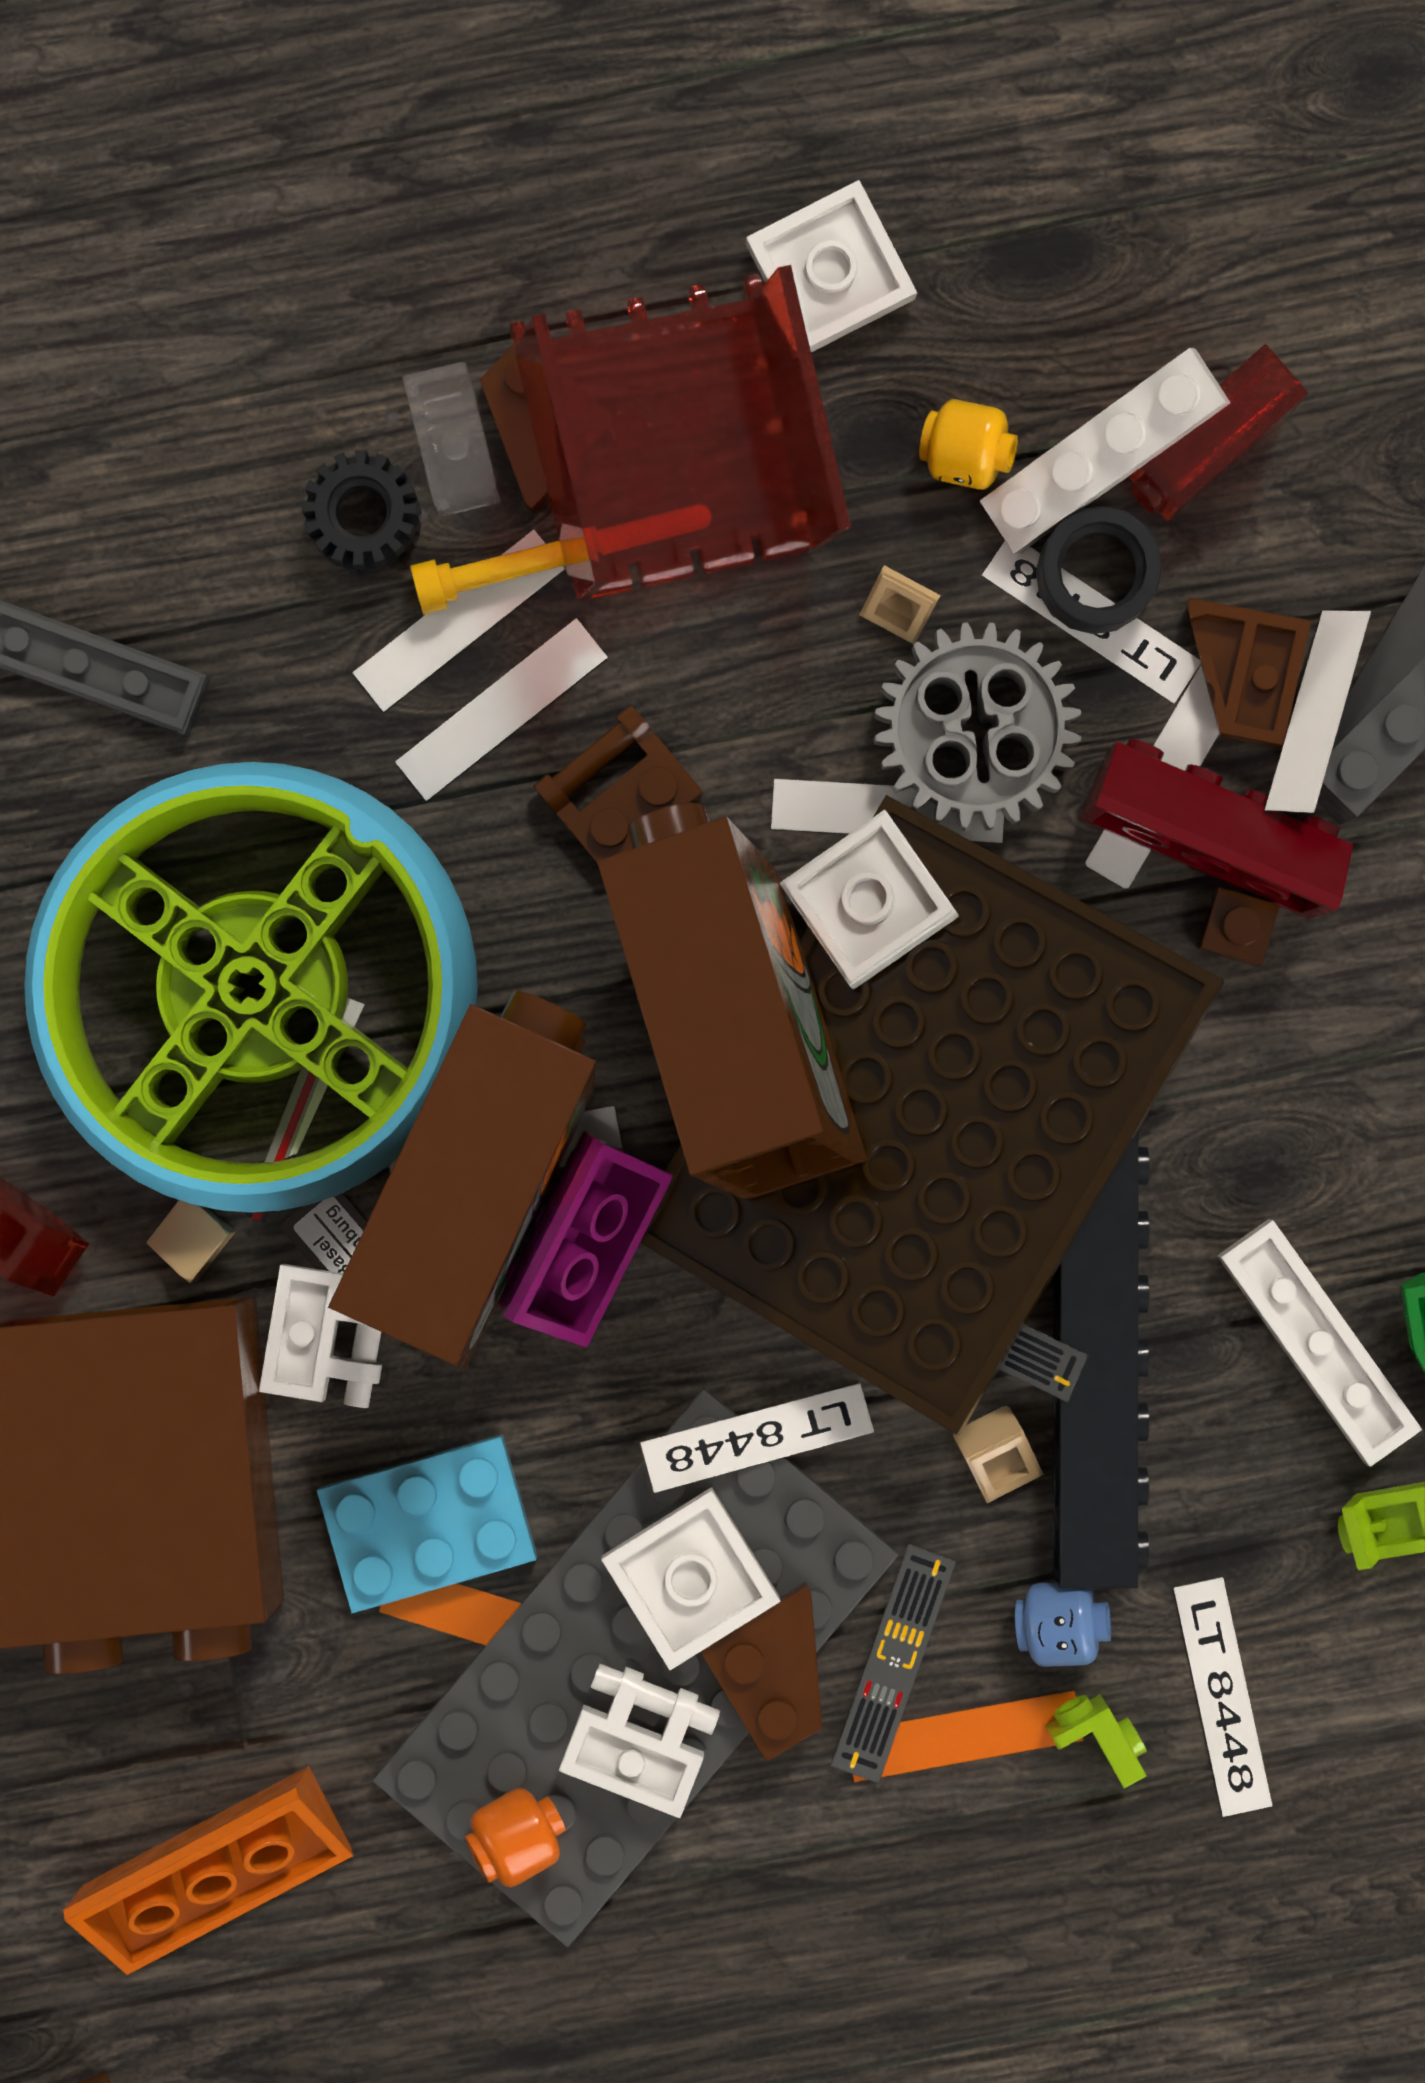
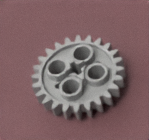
M968 622L962 623L960 627L958 641L952 643L948 635L942 629H939L934 635L935 651L931 652L918 641L913 644L911 650L917 663L915 667L901 660H897L894 664L893 670L903 681L902 685L883 683L880 692L894 702V705L876 708L874 718L890 724V729L875 735L873 740L875 745L892 747L893 753L881 762V770L900 768L903 774L894 785V792L904 791L912 786L917 791L911 808L916 811L928 801L936 804L934 821L940 823L949 811L957 812L959 830L964 831L968 827L973 814H979L985 830L989 831L994 828L996 812L1002 811L1006 819L1013 825L1020 820L1019 802L1022 801L1035 812L1043 806L1041 797L1036 790L1038 787L1054 794L1062 787L1058 779L1051 773L1052 769L1070 771L1075 764L1074 761L1061 752L1062 748L1077 746L1081 742V736L1065 730V724L1078 719L1081 716V710L1063 707L1061 702L1075 687L1073 684L1055 686L1051 680L1062 666L1060 661L1050 663L1044 667L1037 663L1043 649L1042 643L1035 644L1026 653L1018 649L1020 630L1015 629L1006 642L1003 643L997 641L995 623H989L982 638L974 639L972 629ZM968 671L974 672L977 679L979 720L982 723H991L992 729L988 730L982 739L984 759L989 773V781L987 783H981L977 777L975 735L971 731H962L961 726L966 724L972 712L969 692L965 683V673ZM996 677L1012 679L1020 690L1019 703L1011 707H1002L996 704L990 698L988 692L989 681ZM936 684L951 688L958 699L957 710L947 715H938L932 712L924 699L925 690ZM1006 739H1015L1021 742L1026 747L1029 755L1026 768L1017 771L1003 767L996 755L998 743ZM943 747H953L959 750L966 762L964 774L954 779L941 776L934 768L932 762L933 753Z

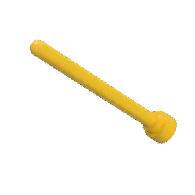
M695 505L450 568L449 562L436 565L435 559L410 565L423 615L448 609L447 602L459 600L457 593L703 530L710 524L711 514L706 507Z

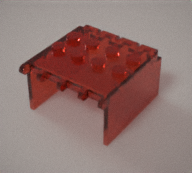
M791 265L778 267L763 286L759 274L744 276V291L747 300L710 307L704 285L689 287L692 311L648 320L642 297L628 299L627 302L631 323L586 332L581 311L566 312V323L569 336L551 339L545 314L533 316L527 328L524 321L510 323L511 339L568 579L573 578L578 601L631 591L632 580L628 567L630 565L636 564L640 582L644 588L693 577L694 570L690 552H698L702 571L704 574L754 564L755 556L751 541L754 538H758L762 557L767 561L808 552L809 544L811 549L824 547L851 528Z

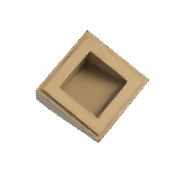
M179 1200L146 1243L182 1278L191 1284L201 1278L236 1233V1230L207 1207L192 1205Z
M1003 1406L967 1424L960 1435L953 1433V1437L987 1503L1044 1475L1023 1429L1008 1406Z

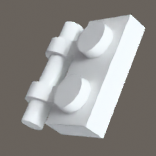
M290 1264L280 1265L259 1392L323 1402L326 1400L330 1377L347 1380L344 1398L345 1405L369 1408L372 1385L379 1384L382 1363L376 1362L381 1332L328 1308L344 1273ZM339 1320L357 1323L351 1358L333 1356Z
M599 1663L590 1688L613 1696L612 1704L608 1714L583 1704L562 1758L559 1771L681 1818L704 1758V1751L682 1743L688 1726L712 1735L720 1710L697 1702L698 1695L680 1688L678 1693H674L643 1680L644 1673L625 1667L624 1672ZM633 1705L668 1718L662 1735L627 1722Z

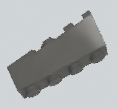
M1425 563L1416 576L1417 579L1403 603L1399 605L1388 623V628L1371 657L1366 660L1355 678V683L1346 698L1317 801L1339 824L1358 817L1425 749Z

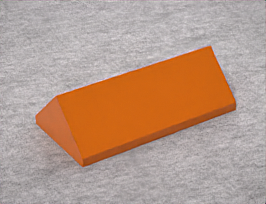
M307 1766L83 1884L63 1909L65 1922L126 1975H129L353 1857V1853L313 1772Z

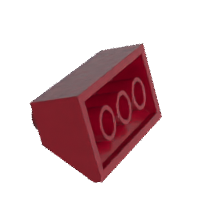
M1129 739L1127 745L1116 742L1107 750L1078 819L1268 902L1278 904L1280 907L1305 918L1312 919L1338 910L1343 899L1353 844L1337 837L1340 831L1337 826L1310 815H1304L1302 821H1299L1278 811L1265 810L1268 795L1247 789L1244 795L1241 796L1221 787L1223 778L1218 774L1193 764H1187L1184 771L1161 761L1164 756L1162 750L1137 739Z

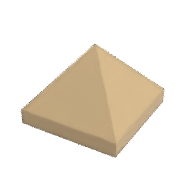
M884 565L859 615L915 644L941 595Z

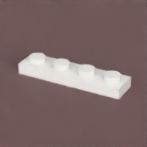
M1188 348L981 499L980 502L1013 554L1022 553L1054 530L1062 520L1085 508L1231 402L1195 348Z
M1266 1220L1217 1255L1364 1464L1371 1467L1422 1430L1273 1220Z

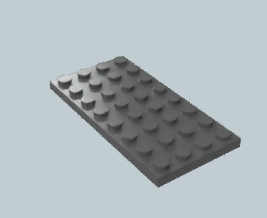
M703 1387L663 1436L733 1418L738 1415ZM787 1457L656 1493L653 1492L646 1462L643 1458L373 1779L376 1785L478 1872L480 1870L464 1839L466 1835L472 1832L470 1827L472 1815L478 1809L515 1788H525L534 1796L536 1801L548 1796L556 1807L566 1828L565 1832L556 1836L560 1847L558 1861L512 1888L505 1887L497 1879L491 1883L567 1948L677 1819L675 1816L559 1771L562 1758L583 1704L607 1714L612 1704L613 1696L590 1688L599 1663L624 1672L625 1667L644 1673L643 1680L674 1693H678L680 1688L698 1695L697 1702L720 1710L712 1735L688 1726L682 1743L704 1751L702 1764L684 1809L749 1733L701 1652L669 1670L602 1562V1555L712 1487L778 1595L781 1597L804 1582L808 1584L812 1595L816 1653L899 1555L896 1549ZM633 1705L627 1722L662 1735L668 1718Z

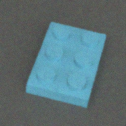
M503 1434L331 1483L317 1489L351 1613L532 1562L538 1557Z

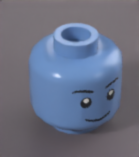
M1057 1582L1034 1584L1028 1589L1025 1600H1016L1015 1629L1018 1648L1020 1651H1029L1033 1662L1041 1667L1090 1664L1098 1655L1099 1642L1111 1641L1108 1602H1096L1092 1588H1060Z

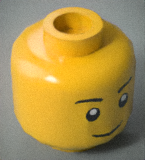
M951 399L942 406L939 412L931 411L928 414L920 439L919 457L921 461L927 462L930 475L934 479L985 490L995 481L999 472L1009 473L1011 471L1017 452L1018 436L1008 433L1007 417L1002 410Z

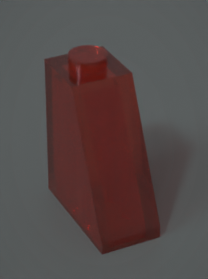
M1264 344L1219 385L1231 402L1229 405L1128 476L1134 482L1130 485L1132 494L1150 514L1155 515L1157 512H1160L1166 521L1169 522L1279 428L1307 396V390L1267 344Z

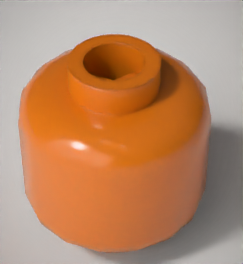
M519 1787L478 1809L470 1819L472 1832L466 1835L464 1839L487 1883L497 1879L505 1887L512 1888L558 1861L560 1847L556 1836L565 1832L566 1828L556 1807L548 1796L536 1801L528 1790Z

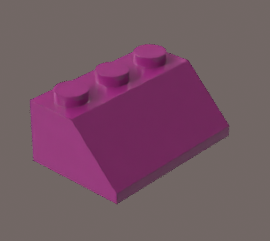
M584 1131L576 1148L570 1153L565 1169L547 1205L540 1212L536 1227L518 1263L512 1268L508 1276L507 1284L497 1302L503 1317L519 1325L587 1348L674 1175L615 1144Z

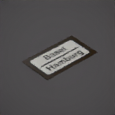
M341 1193L337 1196L299 1207L279 1226L315 1269L344 1273L367 1225V1221L345 1195Z

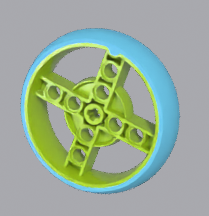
M263 762L219 764L193 769L163 779L135 793L94 824L71 849L55 873L41 901L29 941L24 983L28 1028L41 1073L61 1110L88 1144L112 1165L131 1178L163 1195L192 1205L237 1212L281 1211L310 1205L337 1196L364 1183L393 1163L398 1158L469 1005L473 1004L476 1006L478 989L475 951L462 903L448 874L432 850L414 829L389 807L368 793L340 779L311 769ZM233 812H277L301 817L331 829L280 895L265 891H240L217 897L199 907L137 859L149 847L189 824L212 816ZM340 868L345 873L347 879V888L344 894L338 900L322 902L316 892V881L319 875L325 870ZM384 871L394 881L409 905L423 941L427 961L429 986L427 1012L416 1053L408 1068L343 1019L348 999V974L342 951L334 935ZM158 891L165 903L164 913L156 923L148 926L143 925L137 915V904L146 893ZM99 909L161 956L156 977V998L163 1025L170 1036L120 1101L106 1083L92 1056L84 1031L80 1007L81 962L92 922ZM293 918L300 919L305 924L307 940L304 946L297 952L291 954L284 953L279 948L276 940L277 931L285 921ZM208 930L214 936L216 942L215 953L207 963L195 965L189 959L187 944L191 936L196 932ZM261 972L264 975V979L259 985L266 988L263 997L260 1000L247 997L242 1001L239 995L245 989L238 985L240 977L243 974L255 977ZM308 1008L317 1017L319 1023L318 1032L310 1042L300 1045L290 1037L288 1021L297 1010ZM215 1019L220 1021L225 1027L227 1043L221 1052L209 1056L200 1048L198 1034L205 1023ZM353 1047L362 1049L368 1055L370 1061V1069L366 1078L356 1084L346 1082L338 1070V1062L341 1055L347 1049ZM304 1067L369 1117L357 1129L320 1150L297 1158L276 1162H227L203 1157L173 1145L177 1137L223 1079L244 1083L268 1082L289 1076ZM175 1070L185 1078L187 1094L178 1106L171 1107L161 1099L159 1083L163 1076Z

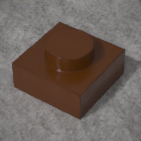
M1222 887L1215 888L1197 949L1255 967L1262 966L1280 905Z

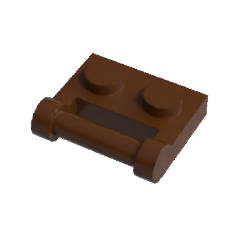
M631 705L616 716L618 723L554 777L551 778L546 774L533 785L543 800L596 863L602 859L633 849L628 827L638 818L668 806L693 803L703 795L702 789ZM635 742L645 753L646 757L579 812L568 797Z

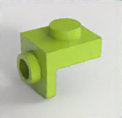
M1425 1482L1357 1493L1342 1508L1343 1515H1340L1338 1518L1340 1541L1347 1554L1353 1553L1358 1570L1371 1569L1380 1559L1425 1552Z
M1100 1694L1090 1700L1087 1695H1081L1065 1702L1054 1711L1053 1715L1056 1719L1045 1725L1057 1749H1062L1092 1732L1124 1789L1147 1776L1137 1759L1138 1756L1144 1754L1147 1750L1128 1717L1117 1722Z

